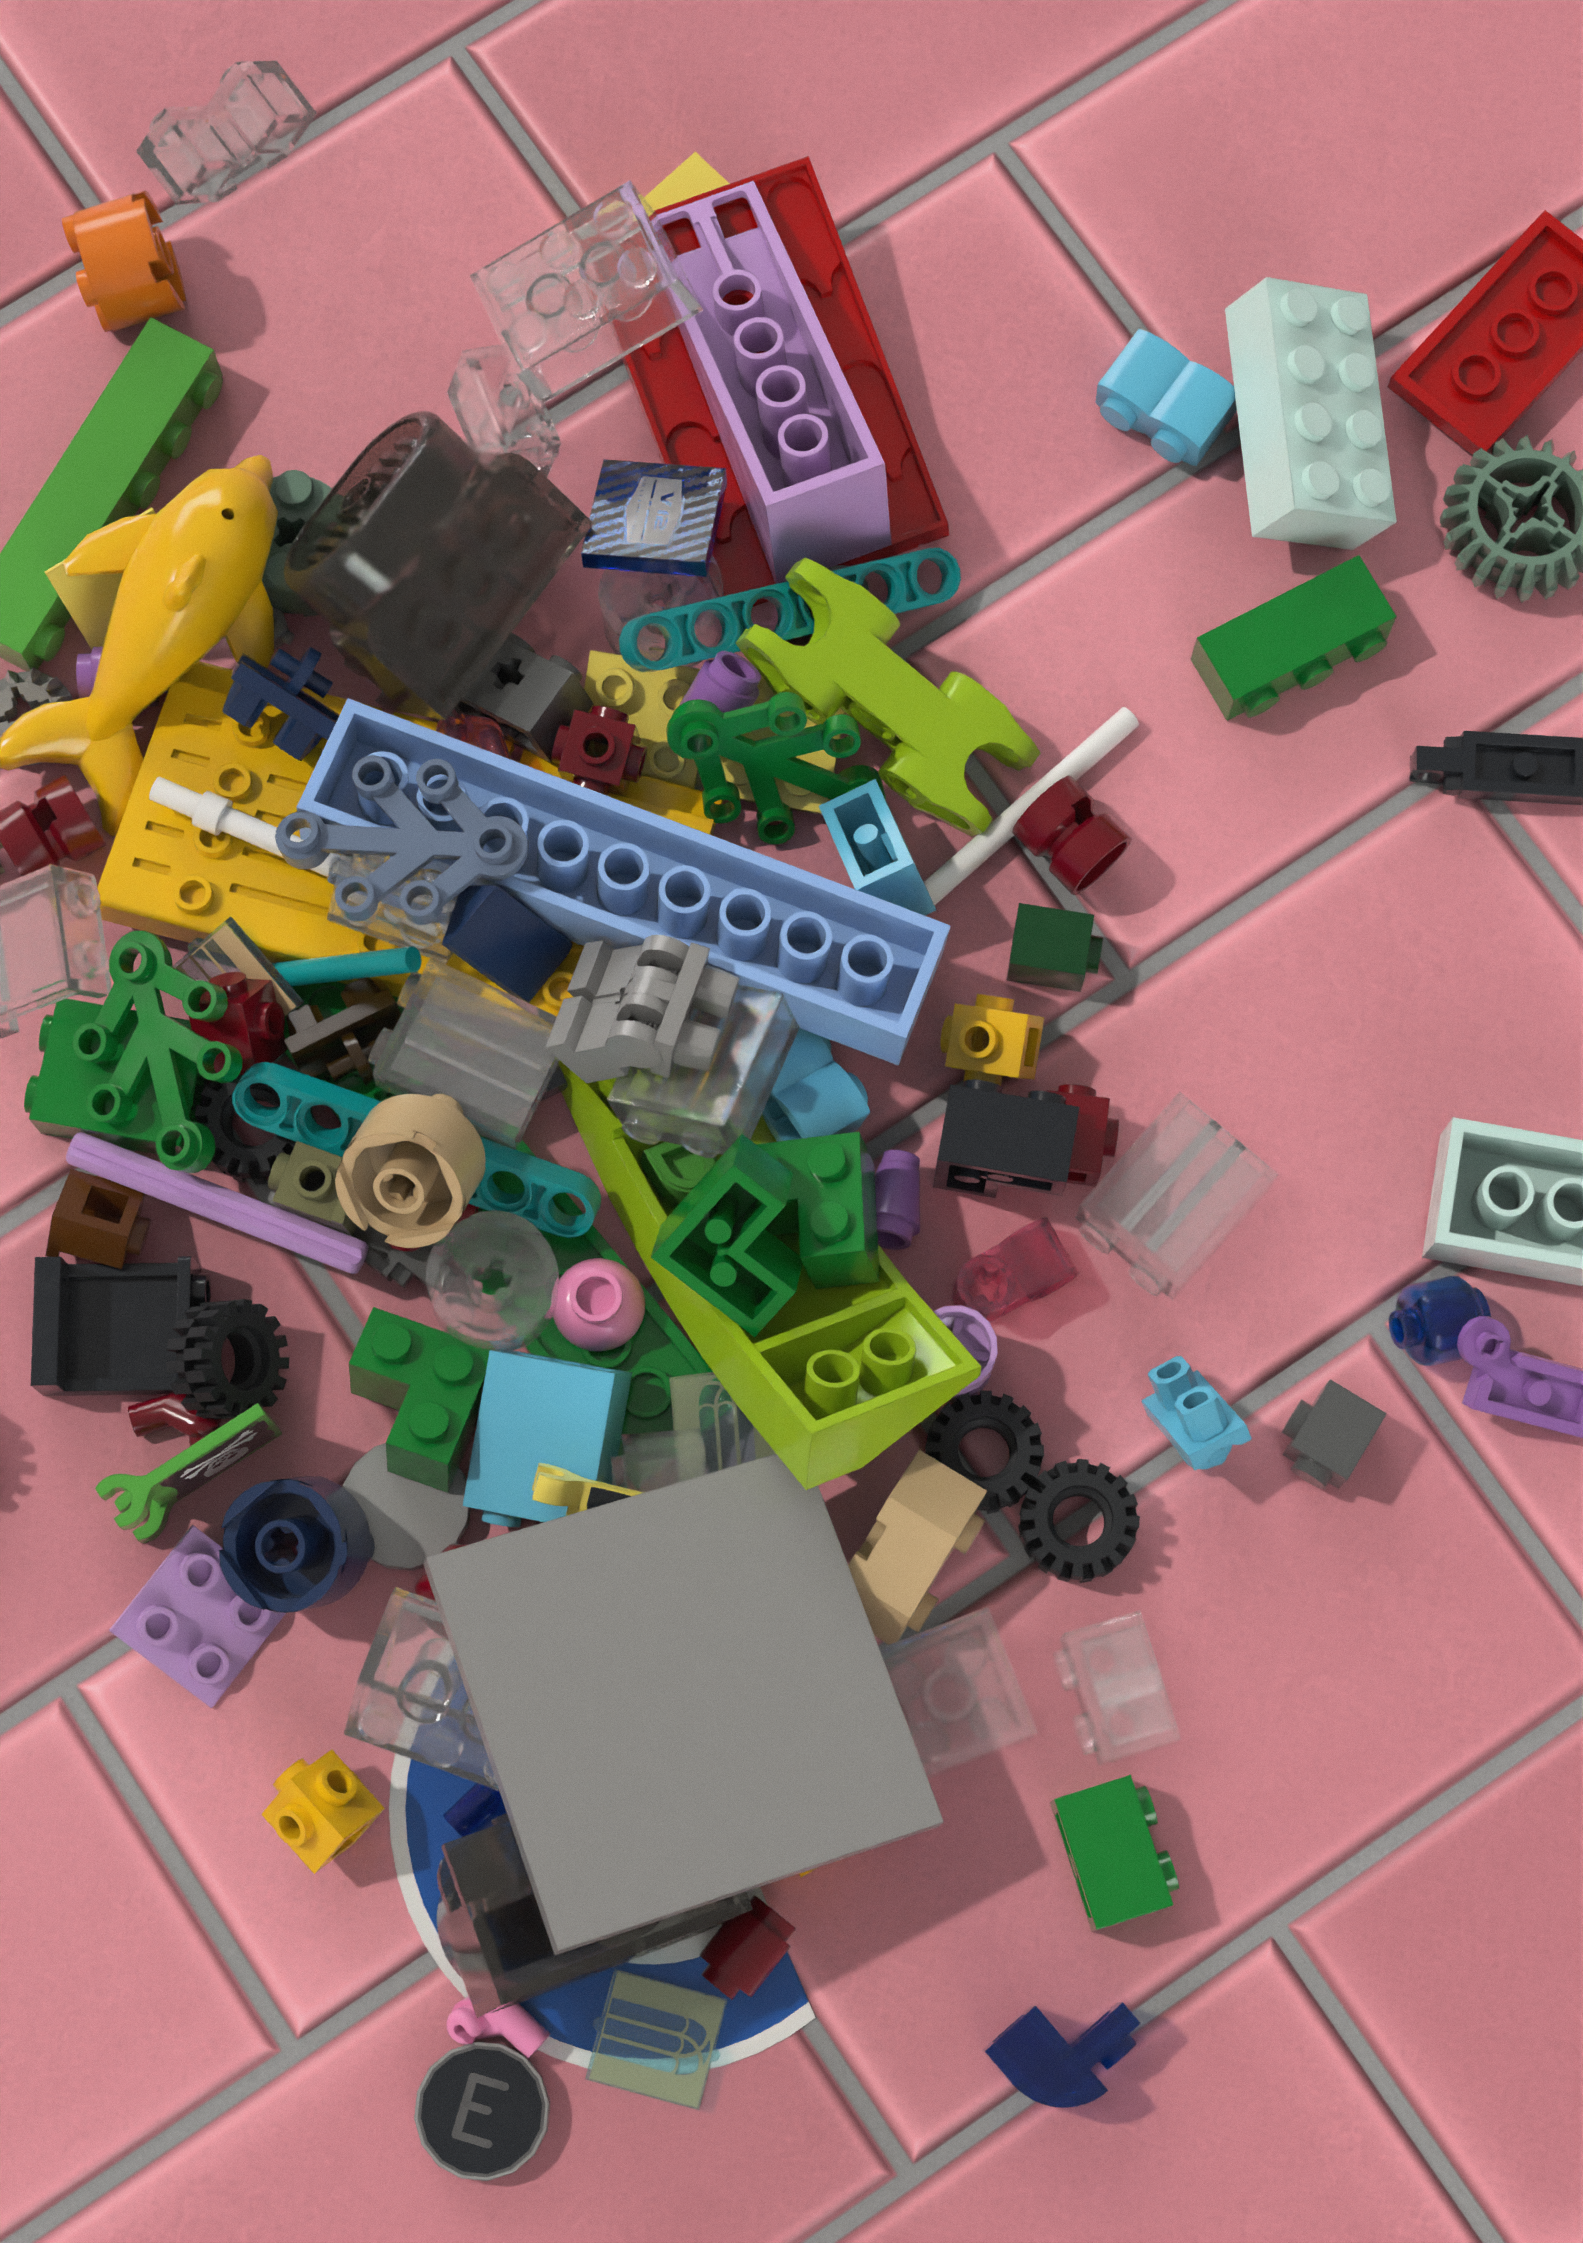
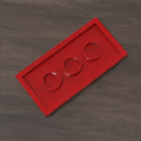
M1544 210L1391 376L1387 387L1470 454L1473 455L1480 448L1490 453L1495 443L1504 438L1583 351V239Z

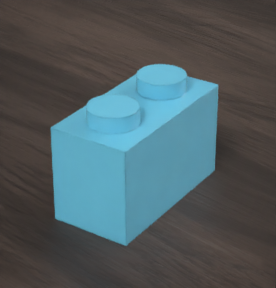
M876 779L819 805L854 889L922 915L936 911Z

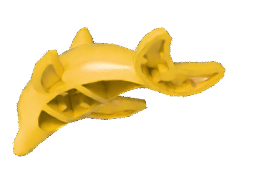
M257 455L244 459L234 468L207 470L192 481L157 514L124 517L87 534L63 562L67 576L123 573L114 600L93 690L89 697L72 701L45 703L22 714L2 733L0 738V768L10 771L24 765L40 762L78 765L96 794L101 812L102 828L110 836L117 834L143 762V756L136 740L132 721L199 662L224 637L236 663L244 653L264 667L268 668L274 653L273 608L262 578L274 536L278 510L270 494L274 477L271 461L267 457Z

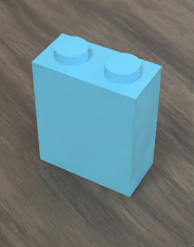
M509 1349L490 1350L463 1506L483 1510V1522L507 1527H520L522 1518L547 1522L564 1517L568 1506H554L532 1500L534 1492L532 1491V1485L538 1463L554 1465L581 1477L613 1485L632 1373Z

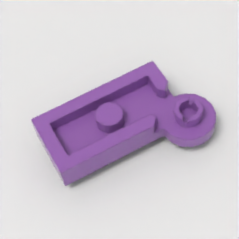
M1478 1316L1470 1319L1462 1327L1458 1335V1351L1463 1360L1473 1366L1462 1404L1481 1412L1583 1438V1368L1510 1349L1511 1338L1509 1331L1503 1323L1489 1316Z

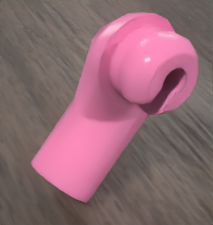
M502 1992L468 1996L455 2004L452 2013L447 2019L448 2034L457 2043L467 2045L472 2044L477 2039L504 2036L527 2059L537 2051L551 2034L513 1997Z

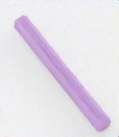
M76 1133L67 1150L66 1161L72 1166L350 1274H357L366 1259L368 1245L362 1240L192 1174L169 1169L161 1162L86 1133Z

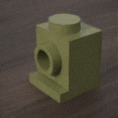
M296 1141L291 1155L281 1152L277 1156L269 1175L268 1188L276 1191L272 1201L279 1209L352 1237L357 1227L342 1208L336 1192L335 1178L342 1157ZM316 1171L324 1173L325 1182L320 1189L316 1191L304 1189L310 1173Z

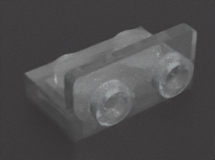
M342 853L329 868L327 881L334 884V890L327 920L401 948L414 946L421 955L446 964L454 953L443 946L442 942L458 895L443 906L442 913L436 921L427 925L412 923L406 917L400 904V894L407 884L415 880L432 882L442 872L433 869H421L380 901L377 910L370 918L364 921H351L341 913L336 903L335 891L337 886L344 879L351 876L367 877L390 859V856ZM356 891L347 898L346 905L352 907L359 906L365 902L368 894L364 891ZM420 895L412 901L411 908L414 910L426 909L431 904L433 897Z

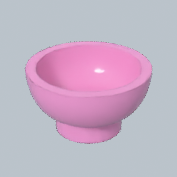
M593 1258L573 1265L561 1276L552 1296V1315L560 1333L573 1345L589 1351H607L623 1345L637 1332L645 1314V1296L640 1282L624 1265L609 1259Z

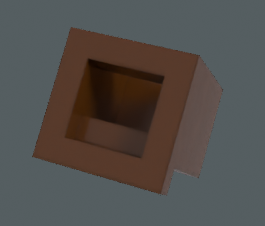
M70 1169L52 1214L45 1256L59 1257L60 1253L63 1252L122 1269L128 1253L141 1255L148 1236L151 1219L141 1216L145 1194L114 1181Z

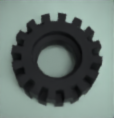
M238 1075L236 1079L229 1083L218 1082L213 1088L206 1085L201 1092V1096L204 1099L203 1105L196 1104L195 1117L199 1123L207 1126L214 1136L215 1152L212 1158L213 1163L224 1174L226 1172L231 1174L234 1180L245 1183L246 1178L252 1179L255 1184H267L266 1178L269 1177L277 1156L281 1152L291 1155L296 1141L275 1134L271 1140L262 1145L250 1146L241 1143L234 1137L232 1132V1120L236 1113L232 1104V1093L243 1075ZM263 1083L250 1085V1093L255 1101H265L274 1107L280 1105L279 1095L272 1087ZM310 1107V1113L312 1115V1118L316 1122V1119L312 1113L313 1108Z
M246 1299L200 1303V1306L191 1307L185 1311L187 1319L177 1320L173 1330L181 1337L168 1339L166 1349L167 1351L176 1352V1361L166 1362L167 1373H178L179 1380L170 1385L174 1394H187L181 1402L187 1410H197L196 1416L204 1419H228L237 1417L257 1403L262 1408L272 1407L278 1398L273 1393V1390H284L287 1379L279 1376L278 1372L279 1369H289L290 1357H280L279 1348L288 1346L286 1335H274L273 1332L281 1324L276 1316L265 1317L268 1308L262 1304H252V1300ZM226 1337L229 1339L235 1355V1369L230 1382L224 1374L221 1362V1352Z
M980 1390L979 1395L970 1396L969 1393L958 1396L956 1402L951 1405L947 1403L940 1410V1414L936 1420H933L929 1429L925 1449L926 1454L987 1490L977 1510L987 1511V1514L999 1512L1003 1507H1012L1019 1502L1021 1497L1027 1494L1028 1489L1036 1481L1041 1469L1044 1445L1041 1444L1040 1436L1042 1433L1038 1423H1033L1030 1418L1031 1412L1024 1405L1020 1408L1013 1403V1397L1004 1393L1002 1397L993 1396L992 1391ZM979 1428L992 1429L998 1432L1007 1442L1009 1461L998 1474L990 1477H980L970 1473L962 1465L959 1459L958 1447L962 1438L972 1430Z
M1077 1459L1076 1463L1069 1464L1063 1461L1055 1464L1051 1470L1043 1471L1036 1478L1032 1487L1028 1489L1019 1513L1020 1538L1023 1537L1025 1543L1024 1550L1029 1558L1033 1557L1039 1563L1038 1568L1046 1574L1049 1571L1057 1575L1058 1580L1069 1582L1070 1579L1080 1580V1583L1090 1582L1093 1578L1104 1577L1111 1573L1115 1567L1122 1563L1136 1541L1135 1536L1140 1521V1516H1137L1136 1513L1138 1503L1135 1495H1130L1126 1486L1128 1483L1121 1475L1117 1478L1110 1473V1467L1102 1463L1099 1466L1091 1465L1087 1459ZM1075 1496L1085 1497L1092 1500L1100 1508L1104 1518V1528L1101 1536L1093 1543L1085 1546H1075L1065 1542L1057 1534L1053 1524L1054 1511L1067 1498Z

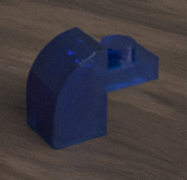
M1117 2002L1069 2045L1035 2005L1030 2006L990 2042L982 2052L1004 2078L1027 2098L1052 2107H1077L1096 2100L1108 2091L1090 2069L1100 2062L1108 2070L1122 2059L1137 2044L1130 2033L1141 2023L1123 2002Z

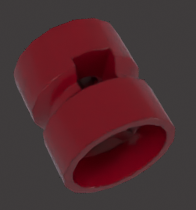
M65 774L34 791V803L26 805L16 801L0 810V842L28 888L60 872V860L67 857L77 862L106 846Z
M1068 775L1050 786L1026 809L1014 825L1012 833L1035 857L1048 856L1051 859L1049 871L1072 895H1077L1098 880L1120 858L1130 845L1132 838L1109 814L1096 815L1093 812L1095 800L1072 776Z

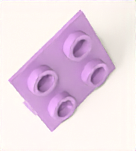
M192 1525L109 1631L212 1708L286 1613L267 1609L263 1610L243 1601L232 1590L223 1575L219 1558V1550H223V1548Z

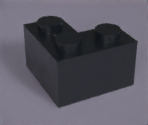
M984 1080L964 1081V1086L950 1084L933 1188L996 1198L998 1186L1001 1185L1063 1196L1068 1179L1080 1107L1066 1105L1067 1099L1064 1096L1047 1091H1030L1026 1098L1003 1094L1002 1086Z

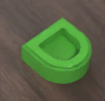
M699 1129L644 1150L640 1160V1164L657 1191L665 1198L676 1203H681L717 1162L714 1152Z

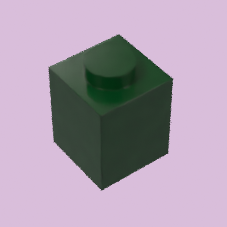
M1019 903L1006 980L1081 992L1085 974H1097L1100 963L1103 937L1091 935L1094 914Z

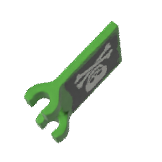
M257 1403L147 1475L113 1474L99 1482L95 1489L105 1501L113 1497L117 1492L125 1491L114 1502L121 1512L114 1520L122 1530H130L141 1524L150 1511L148 1522L132 1531L139 1542L147 1543L156 1539L163 1532L169 1513L176 1502L282 1435V1432L273 1419Z

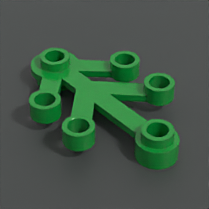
M782 692L774 695L767 702L725 713L721 712L710 701L701 699L690 700L676 708L667 724V741L672 751L680 757L695 761L704 787L702 792L704 814L707 818L713 819L714 823L723 824L731 822L741 813L739 789L735 784L726 780L720 756L743 764L758 808L756 813L758 835L762 841L768 844L787 842L795 833L792 809L782 802L775 778L830 800L876 779L885 797L883 780L879 776L878 771L870 766L855 765L836 774L796 758L797 756L825 750L828 755L834 758H846L859 750L861 738L857 721L853 717L844 714L831 716L823 724L804 728L807 723L804 701L795 693ZM786 711L795 712L789 717L778 716ZM768 726L777 734L776 736L756 741L741 735ZM838 734H848V736L843 739L833 738ZM718 800H729V802L725 804L714 803ZM773 821H782V823L778 825H768L770 822Z
M132 931L121 937L111 951L109 972L114 984L95 1023H86L80 1026L73 1038V1049L80 1059L97 1064H104L110 1061L118 1049V1038L116 1035L133 1004H135L139 1023L109 1083L98 1084L90 1091L87 1098V1110L96 1121L108 1124L122 1123L131 1112V1098L149 1064L163 1124L155 1144L158 1157L169 1169L185 1173H197L206 1168L211 1162L215 1152V1139L207 1126L190 1121L174 1051L195 1062L199 1073L204 1078L219 1083H229L236 1079L242 1069V1056L236 1047L218 1041L212 1042L165 1014L160 990L182 1000V1005L187 1015L205 1022L217 1021L224 1015L228 1006V997L221 986L204 980L197 981L172 967L171 954L163 940L157 935L146 931ZM140 953L141 964L139 968L134 972V961L137 955ZM209 991L211 1002L209 1007L202 1012L199 1006L200 998L205 992ZM99 1033L101 1038L100 1047L95 1053H92L91 1040ZM223 1052L225 1055V1065L220 1072L216 1073L214 1060L219 1053ZM110 1094H113L115 1099L114 1107L110 1113L106 1114L104 1109L105 1100ZM182 1134L184 1146L182 1151L176 1155V1142Z

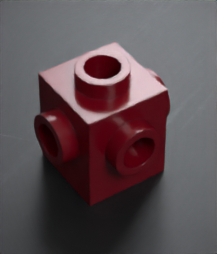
M593 706L591 713L574 709L570 727L560 725L552 750V761L560 763L558 772L561 778L608 796V793L626 797L630 781L639 782L647 755V746L640 745L641 738L636 725L628 723L629 715L604 706ZM590 740L608 745L607 752L601 757L595 758L586 754Z

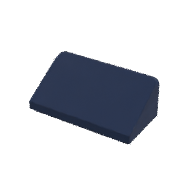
M496 885L469 886L458 895L442 942L443 946L521 1003H529L564 961L573 945L566 937Z

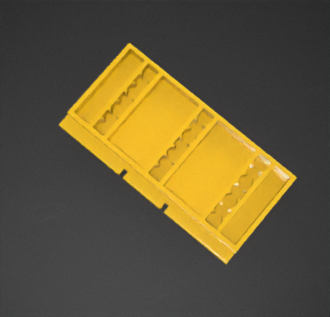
M199 661L169 687L94 895L93 905L99 919L199 946L203 945L223 926L227 925L257 961L268 964L414 946L421 954L422 962L420 969L413 973L370 977L381 991L389 988L394 997L526 1032L540 1026L544 1036H550L563 1000L573 997L567 989L584 946L572 942L573 945L567 957L529 1003H521L443 946L442 942L447 930L446 928L434 923L427 925L414 924L406 917L402 909L384 901L378 903L377 910L370 918L364 921H351L341 913L335 900V891L340 882L310 869L294 868L284 858L223 831L218 836L192 825L191 817L149 800L151 787L160 776L202 795L207 790L231 800L233 803L232 808L278 827L286 816L297 812L298 802L328 741L322 737L302 761H299L273 743V738L288 717L287 714L267 703L252 728L243 726L223 712V706L230 687L234 682L231 679L232 669ZM301 689L338 714L341 713L347 700L329 694L322 698L309 689ZM368 705L370 707L383 711V708ZM395 711L392 714L510 759L515 748L514 744L507 740ZM525 749L523 750L519 763L561 778L558 772L560 763L553 761L550 763ZM641 775L638 783L630 781L626 797L608 793L609 797L714 836L716 823L704 814L703 791ZM718 800V801H716V802H714V803H715V804H722V803H723V800ZM299 830L293 833L294 835L300 837ZM342 855V856L347 857V858H349V859H351V860H353V861H356V862H358V863H360V864H363V865H365V866H367V867H370V868H372V869H374V870L377 869V867L371 866V865H369V864H366V863H363V862H361V861L355 860V859L350 858V857H348V856ZM407 880V881L404 882V883L409 884V883L412 882V881H411V880ZM361 891L350 894L346 905L352 907L361 905L365 902L367 894ZM453 898L450 903L455 904L457 898ZM213 938L204 945V947L224 952ZM358 979L344 980V981H337V982H341V983H344V984H350V983H352V982H354V981H356V980H358Z

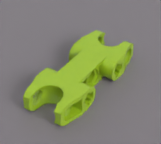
M806 557L796 562L785 578L792 590L811 608L814 617V633L806 646L793 645L783 640L770 629L754 624L751 628H746L736 641L741 652L757 668L775 694L792 692L799 695L804 701L806 717L816 724H823L826 719L834 716L839 708H841L890 748L892 753L879 769V776L893 791L915 809L928 813L971 837L982 834L993 818L990 816L989 810L974 797L967 787L964 773L969 755L974 750H982L992 755L1005 766L1020 771L1025 767L1030 768L1041 754L1033 740L1018 725L1006 705L972 678L956 671L950 672L938 689L887 647L886 644L900 627V622L886 605L863 586L842 578Z

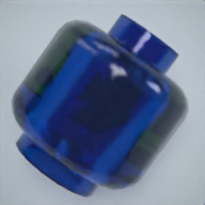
M1446 1276L1406 1286L1398 1295L1395 1311L1391 1312L1389 1316V1331L1394 1344L1399 1349H1405L1408 1356L1419 1365L1434 1366L1463 1359L1457 1347L1458 1335L1470 1319L1478 1316L1491 1317L1490 1308L1483 1293L1459 1276Z

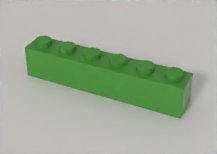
M150 317L0 553V658L27 672L33 667L38 670L43 661L48 662L52 660L58 653L65 636L64 627L71 618V615L46 576L45 571L65 560L87 534L121 518L135 516L139 508L146 509L152 503L160 486L159 476L171 458L177 459L181 456L189 443L192 433L191 425L202 408L209 409L219 396L223 384V375L214 349Z

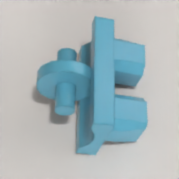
M1175 1356L1148 1372L1147 1375L1155 1393L1141 1400L1148 1417L1177 1449V1452L1186 1464L1194 1470L1209 1469L1221 1465L1225 1462L1232 1445H1242L1252 1440L1244 1421L1198 1370L1192 1371L1191 1366L1182 1356Z

